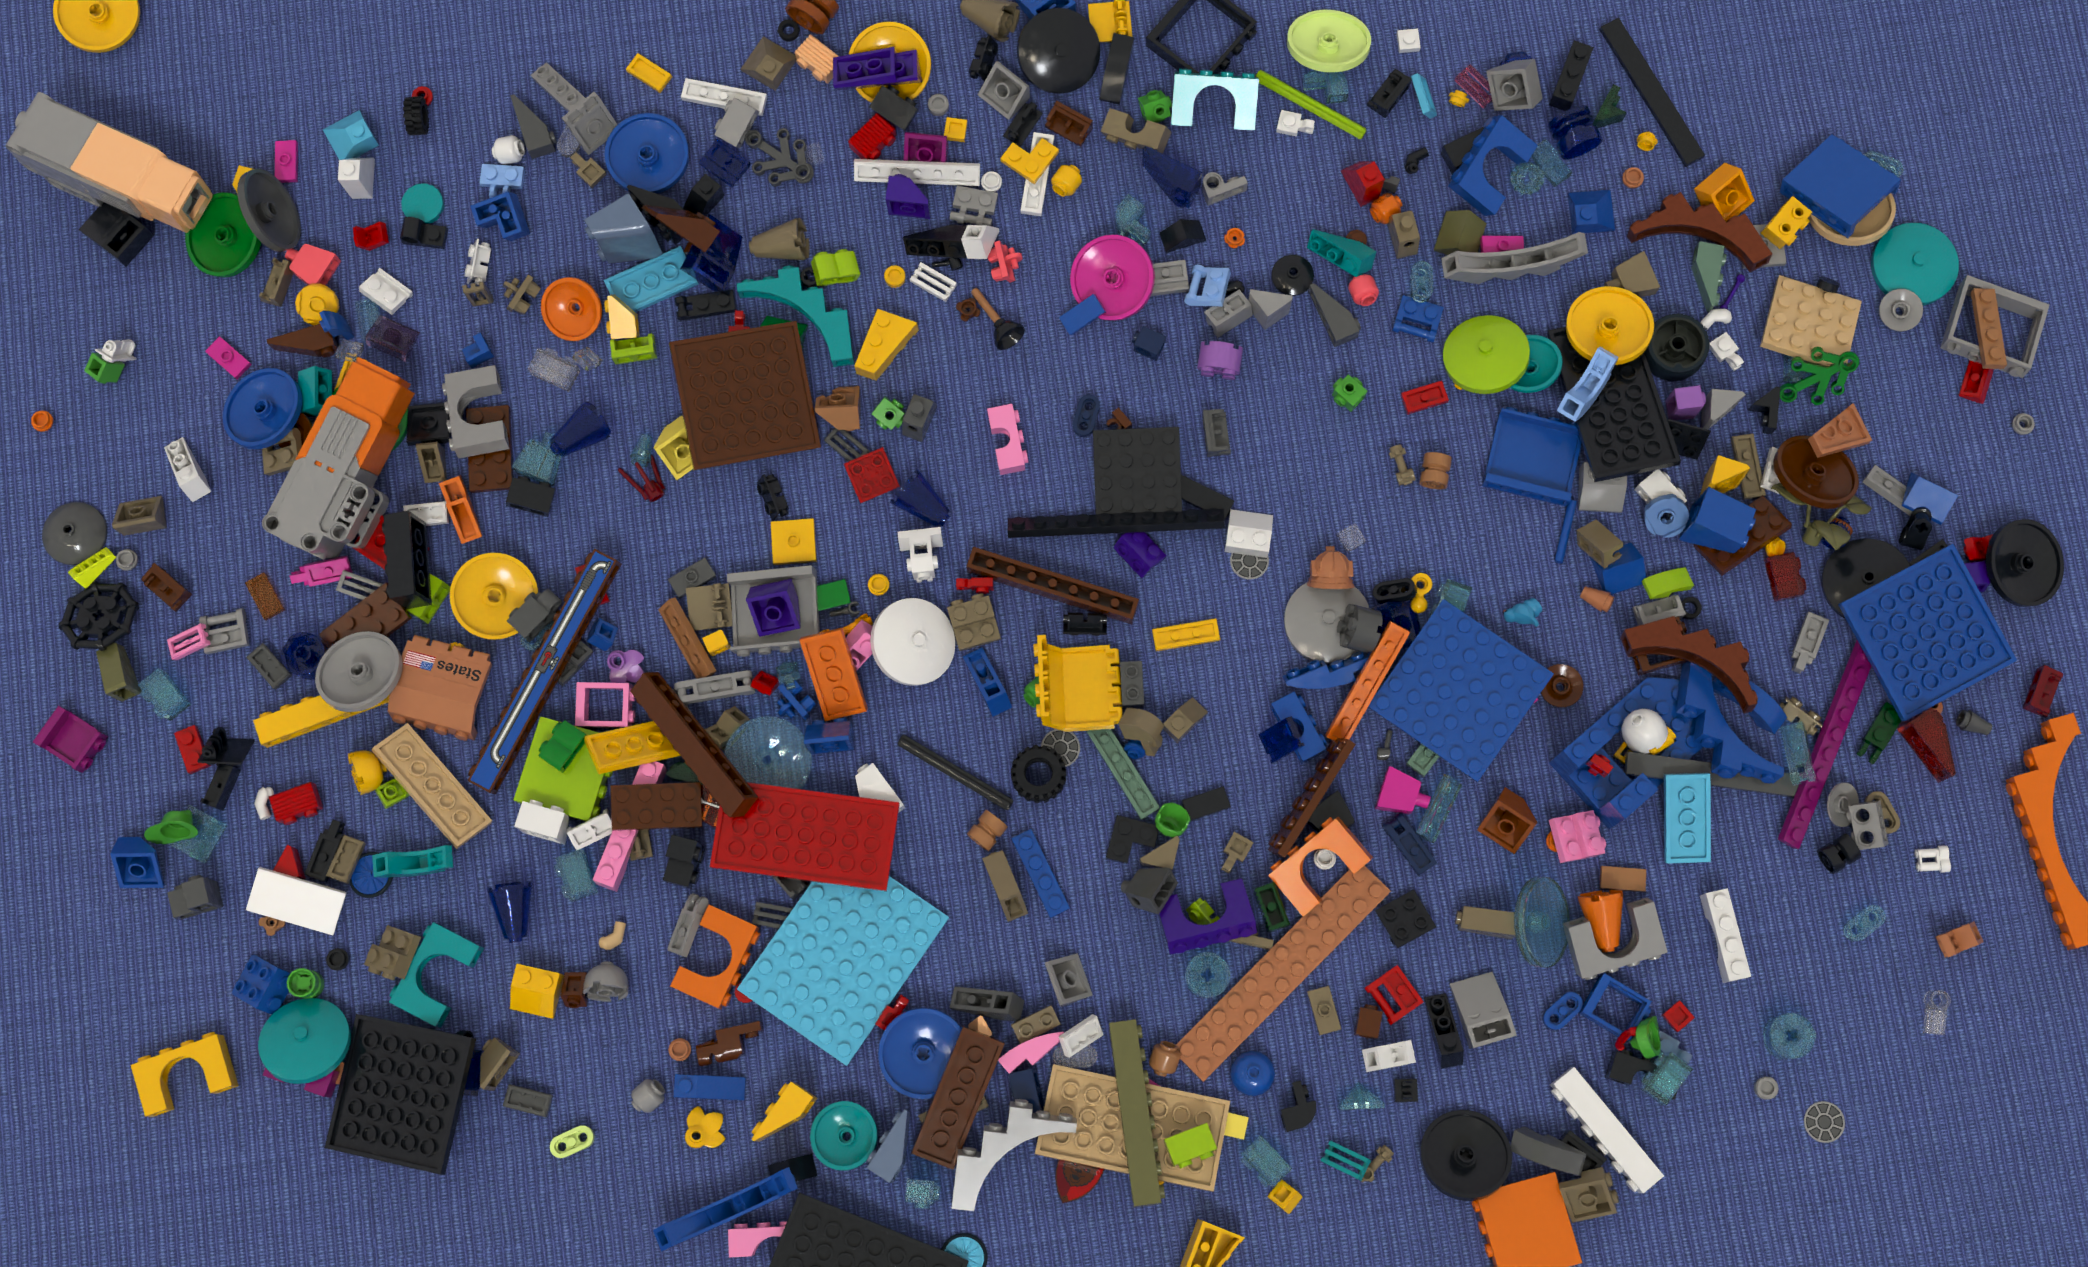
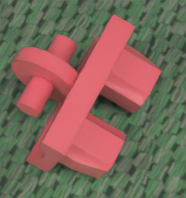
M1000 240L994 242L995 247L991 249L988 255L990 263L999 262V267L991 269L993 280L996 282L1007 280L1010 283L1016 281L1013 269L1019 268L1018 262L1023 259L1022 254L1015 253L1013 247L1008 249L1007 245H1002Z

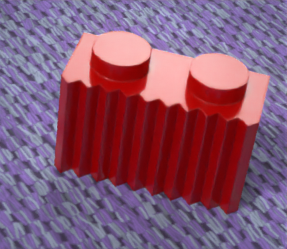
M876 113L848 140L849 148L861 159L877 160L881 155V150L895 142L896 130L880 114Z
M308 782L269 796L275 820L281 824L284 823V825L297 822V818L305 816V818L313 817L318 814L319 810L323 809L317 786L313 782Z

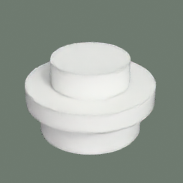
M990 171L982 176L981 185L985 191L996 192L1002 186V178L998 173Z
M1318 849L1314 854V863L1322 870L1332 868L1336 862V855L1333 851Z

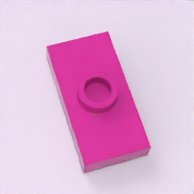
M296 140L275 141V177L281 183L298 182V142Z
M1481 236V253L1523 249V236Z
M220 336L205 351L237 380L252 365Z

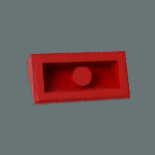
M1969 360L1959 396L1984 404L1994 369H1983L1982 363Z

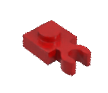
M993 577L957 578L956 588L957 590L972 589L977 594H988L989 591H994Z

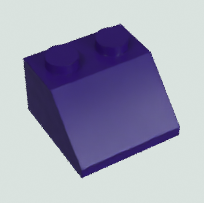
M902 174L889 175L885 198L888 214L930 219L928 199L915 183Z
M792 579L750 587L746 602L759 637L801 628L799 601Z

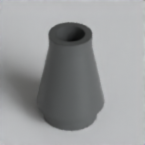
M1962 710L1956 719V725L1963 731L1980 733L1987 736L1992 730V723L1987 722L1971 710Z

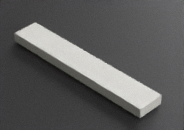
M854 159V181L888 183L889 175L902 174L910 178L915 184L980 186V163Z

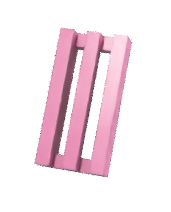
M200 623L167 639L172 660H179L210 645V640L206 639L208 632L204 631L206 624ZM196 633H199V635H197V636H195V637H193V638H191V639H187V640L183 641L181 644H178V645L174 646L175 643H177V642H179V641H181V640H183V639H186V638H188V637H190V636H192V635H194V634H196Z

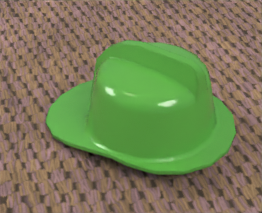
M190 810L169 811L163 816L159 824L145 830L144 837L151 843L169 844L194 838L197 836L198 830L193 826L192 812Z

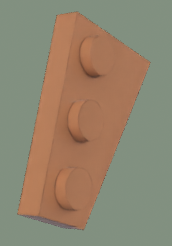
M1854 403L1808 438L1817 458L1867 445L1872 441Z

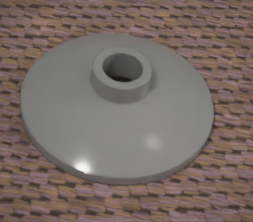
M1896 289L1886 294L1881 300L1879 315L1882 322L1891 330L1899 332L1908 331L1920 322L1923 315V305L1920 298L1914 292L1907 289ZM1896 308L1902 310V315L1896 314Z
M1842 782L1835 785L1827 801L1828 816L1832 823L1839 827H1846L1851 824L1847 819V810H1849L1850 805L1859 803L1857 791L1849 783Z

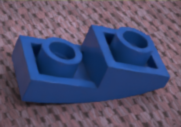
M331 311L319 312L322 318L319 322L325 333L329 332L333 337L343 335L346 340L354 338L346 318Z

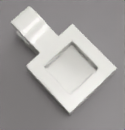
M1281 110L1276 132L1296 137L1298 131L1313 134L1315 121L1310 119L1301 120L1302 114Z
M1727 332L1710 342L1709 349L1719 362L1726 360L1733 371L1740 368L1741 364L1744 363L1742 358L1735 354L1739 348Z

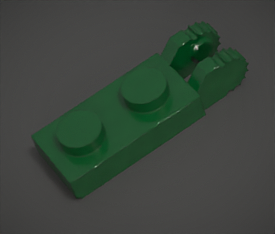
M1885 702L1864 735L1863 742L1856 753L1861 757L1866 753L1869 745L1875 747L1868 760L1871 764L1876 762L1901 722L1895 708L1891 704Z

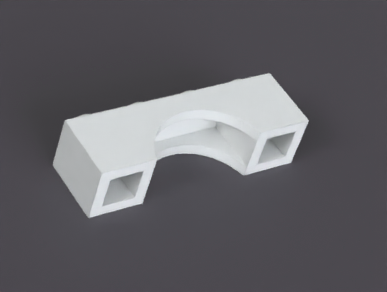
M1728 888L1700 895L1705 918L1710 922L1715 934L1718 947L1717 963L1722 982L1727 983L1751 977Z

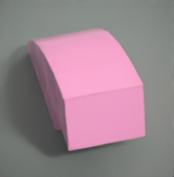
M1064 1032L1050 1033L1023 1042L1005 1053L998 1061L1009 1074L1017 1069L1025 1060H1028L1033 1066L1060 1042L1058 1037Z

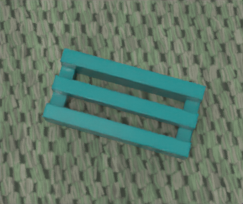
M1330 1140L1328 1144L1330 1146L1325 1150L1324 1153L1326 1154L1320 1161L1362 1181L1371 1160ZM1336 1148L1363 1161V1166L1333 1152ZM1331 1156L1359 1169V1174L1330 1161Z

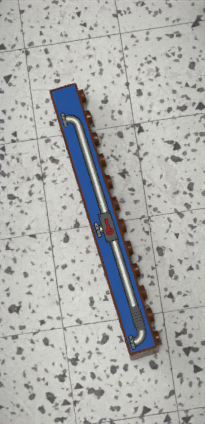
M596 549L587 555L584 569L576 575L573 589L567 592L562 609L558 610L554 615V623L551 629L545 632L540 649L537 648L535 650L530 667L524 670L521 677L523 680L519 687L513 690L510 704L502 710L499 724L495 725L491 730V738L488 744L482 747L477 764H474L469 770L467 781L489 793L497 794L622 565L619 561Z

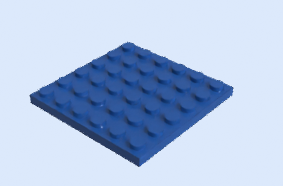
M1954 544L1944 547L1838 604L1902 722L2017 661Z
M1443 599L1373 697L1368 708L1478 783L1554 673Z

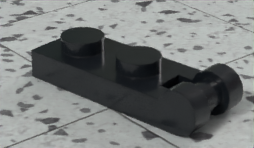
M733 289L687 297L679 296L674 299L675 305L678 306V312H676L678 320L733 313L736 310ZM692 305L693 310L688 311L686 306Z

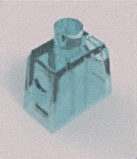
M545 432L541 442L530 439L513 463V470L533 480L549 483L553 487L562 456L561 452L553 447L557 436Z

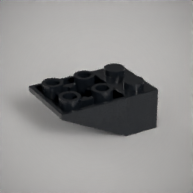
M628 185L629 195L640 212L646 215V220L652 227L657 226L660 230L659 233L667 242L671 240L675 245L678 244L683 238L643 210L642 207L649 205L679 210L684 209L672 198Z
M105 202L79 228L80 232L125 267L128 266L154 236L130 214Z

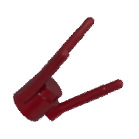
M652 455L649 456L657 482L654 480L650 481L638 462L635 463L636 468L646 483L643 486L644 490L623 469H618V472L643 496L645 501L649 499L650 502H654L665 495L663 490L666 488L661 481Z

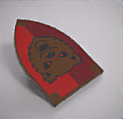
M1059 1160L1056 1167L1055 1182L1062 1203L1072 1202L1087 1195L1097 1185L1105 1169Z

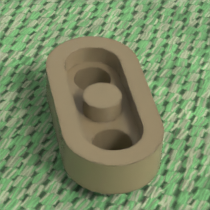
M1879 791L1868 794L1864 802L1881 801L1884 819L1889 821V827H1886L1887 834L1897 831L1900 827V819L1888 797Z

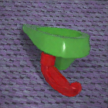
M1657 1016L1648 1017L1641 1021L1638 1026L1625 1030L1615 1043L1616 1049L1622 1051L1625 1048L1623 1044L1630 1036H1633L1630 1040L1631 1046L1641 1051L1646 1059L1659 1056L1661 1043Z

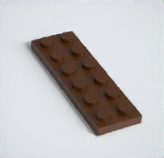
M1337 738L1329 744L1327 748L1328 754L1325 759L1322 758L1317 763L1315 775L1306 781L1303 787L1305 791L1301 797L1298 796L1292 804L1293 810L1290 815L1287 814L1282 819L1280 831L1278 834L1275 833L1269 840L1268 844L1270 847L1268 850L1284 858L1286 857L1356 745L1349 739Z
M962 1025L911 1154L954 1170L958 1149H962L1004 1047L1005 1043L1003 1041Z

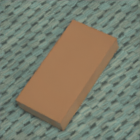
M1600 866L1599 889L1645 892L1646 869Z

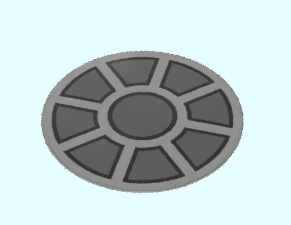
M1231 553L1230 564L1233 571L1239 577L1256 579L1267 570L1269 557Z
M1058 729L1052 730L1045 735L1041 743V747L1045 745L1049 749L1053 748L1056 750V753L1062 757L1066 767L1073 764L1080 753L1079 740L1072 732Z
M1821 1101L1814 1103L1807 1109L1804 1116V1126L1807 1133L1814 1140L1829 1143L1837 1140L1842 1135L1845 1128V1119L1843 1113L1836 1105Z

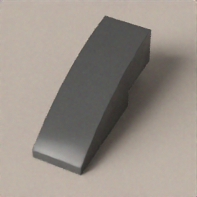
M1525 1126L1514 1130L1510 1145L1512 1152L1544 1166L1578 1176L1581 1175L1586 1153L1549 1134L1542 1136Z

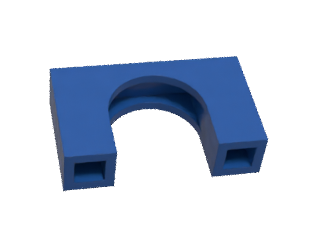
M1503 115L1493 116L1486 120L1483 125V131L1474 139L1473 147L1463 157V163L1451 176L1452 181L1448 185V187L1484 216L1495 215L1506 198L1491 186L1484 176L1483 162L1487 153L1495 148L1500 150L1515 164H1522L1529 161L1538 146Z

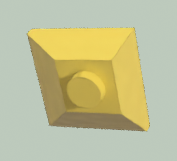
M681 415L664 427L653 447L676 480L693 469L684 419Z

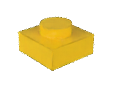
M947 117L944 136H947V140L965 142L968 121Z

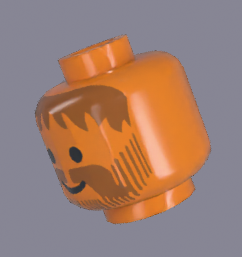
M1385 193L1371 203L1370 214L1377 223L1380 222L1386 225L1389 223L1391 215L1401 213L1400 207L1403 205L1397 195L1393 196L1390 193Z

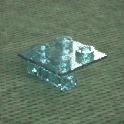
M189 805L187 810L192 812L193 826L197 828L198 834L194 838L169 843V845L206 864L227 824Z

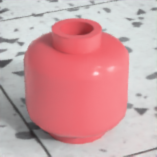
M1368 274L1359 275L1358 277L1354 276L1348 285L1351 297L1357 305L1369 306L1376 301L1379 295V289L1374 278Z

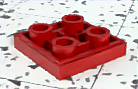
M883 447L844 463L860 504L900 487Z

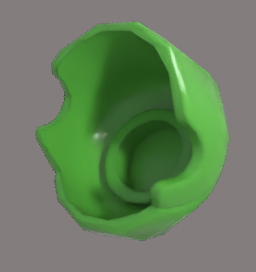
M1173 802L1163 804L1155 817L1158 831L1172 838L1181 836L1190 822L1187 810Z

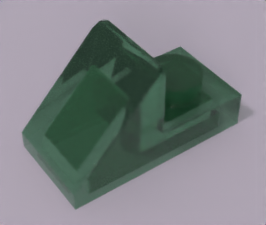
M1612 85L1591 126L1592 128L1597 129L1623 121L1626 112L1616 107L1621 96L1617 95L1621 87Z

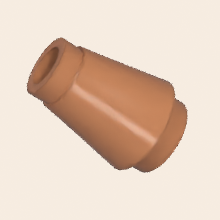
M1587 586L1584 587L1580 595L1581 599H1584V601L1600 612H1608L1615 597L1610 595V592Z

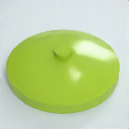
M1492 315L1474 317L1459 324L1449 334L1443 348L1444 367L1450 379L1466 391L1477 394L1497 393L1513 386L1526 372L1530 361L1529 342L1522 329L1506 318Z

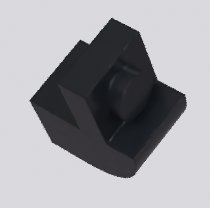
M1301 1080L1290 1083L1296 1106L1279 1110L1285 1132L1307 1126L1313 1120L1316 1113V1100L1306 1101L1309 1093L1306 1084L1302 1085Z

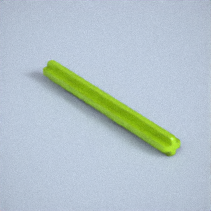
M1259 70L1255 77H1259V83L1358 139L1364 137L1366 133L1365 127L1263 70Z

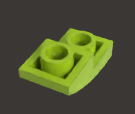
M1686 567L1664 571L1642 580L1650 599L1669 597L1672 592L1691 590L1694 586Z
M395 778L375 790L385 809L410 796Z

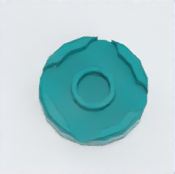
M425 183L416 184L404 193L401 201L402 211L406 217H415L422 220L425 224H431L437 221L440 217L439 215L443 212L444 199L439 190L434 186Z

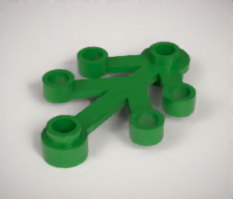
M1814 347L1811 350L1812 360L1816 362L1824 360L1834 363L1829 367L1807 363L1801 357H1794L1791 360L1792 370L1814 374L1794 384H1783L1780 387V399L1783 402H1792L1796 399L1797 392L1819 382L1816 391L1811 393V402L1814 405H1821L1825 400L1824 394L1831 375L1839 372L1837 381L1831 384V392L1834 395H1841L1845 390L1844 384L1848 374L1855 371L1859 366L1858 355L1850 351L1836 355L1824 352L1821 347ZM1816 352L1822 353L1820 356H1814ZM1847 359L1852 360L1850 363H1844ZM1801 362V365L1794 366V363ZM1841 386V389L1835 390L1834 387ZM1791 389V392L1785 393L1784 390ZM1815 396H1821L1819 400L1814 399Z

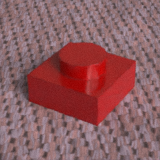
M761 670L752 680L750 687L770 696L778 687L781 679Z
M1680 1000L1662 1014V1017L1675 1032H1679L1695 1018Z

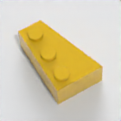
M1197 1219L1180 1267H1221L1245 1237Z

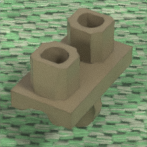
M527 275L519 289L517 285L520 281L517 278H514L511 283L507 281L503 283V287L507 289L503 295L504 297L509 299L512 293L515 294L506 308L508 311L512 312L514 310L523 315L526 313L531 304L521 299L522 295L525 292L535 299L541 289L532 281V276Z

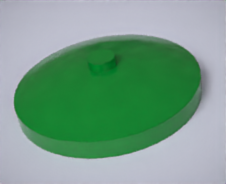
M232 193L213 194L211 201L195 228L185 233L186 248L191 261L199 270L215 277H232L243 272L254 261L261 246V241L254 235L244 219L238 195Z

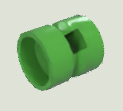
M305 968L292 971L287 979L289 992L296 997L305 999L318 997L323 992L325 986L321 974Z

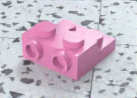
M1594 810L1549 820L1560 863L1605 854L1606 841L1600 835V819L1595 815Z

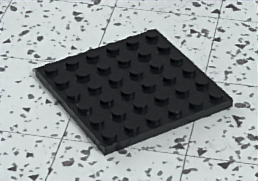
M356 1014L351 1033V1042L346 1054L324 1148L445 1175L476 1038Z

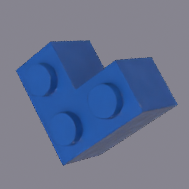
M508 191L470 206L476 225L486 229L498 224L503 239L514 241L530 234L518 196L515 193Z

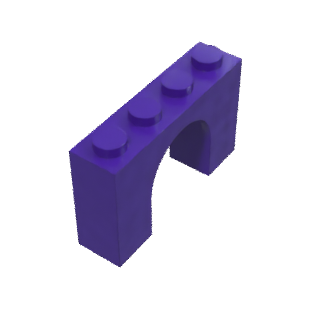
M1242 878L1220 883L1226 911L1218 921L1211 924L1198 925L1190 922L1183 915L1178 895L1175 894L1169 897L1158 915L1170 955L1183 953L1195 948H1204L1216 943H1225L1240 937H1249L1257 933L1256 921Z

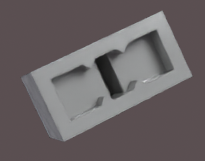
M1880 800L1856 803L1849 806L1847 819L1849 823H1852L1853 827L1851 838L1855 841L1859 850L1885 847L1889 844ZM1861 809L1868 811V820L1860 817L1859 812ZM1865 831L1873 834L1874 839L1872 842L1865 840Z

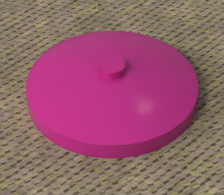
M1121 235L1101 236L1087 243L1077 254L1071 268V289L1078 304L1092 294L1097 296L1106 311L1099 319L1107 321L1123 320L1139 312L1148 302L1155 283L1154 266L1146 250L1134 240Z

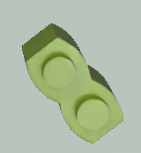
M841 249L836 251L835 254L819 252L811 261L817 286L854 282L860 276L854 251Z

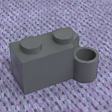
M546 589L542 593H530L525 598V603L520 608H515L509 614L507 622L529 643L553 620L554 615L562 604V600L550 589Z

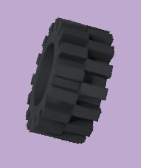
M422 96L404 98L403 118H405L404 124L406 125L407 134L427 135L429 113L426 100Z

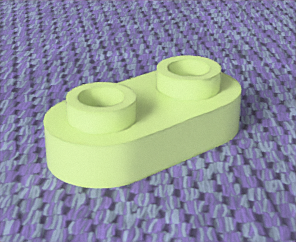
M588 1126L573 1128L554 1137L550 1143V1151L557 1158L571 1156L593 1144L595 1139L594 1132ZM582 1133L587 1135V1139L584 1142L580 1140ZM562 1142L566 1144L564 1151L559 1149V1145Z

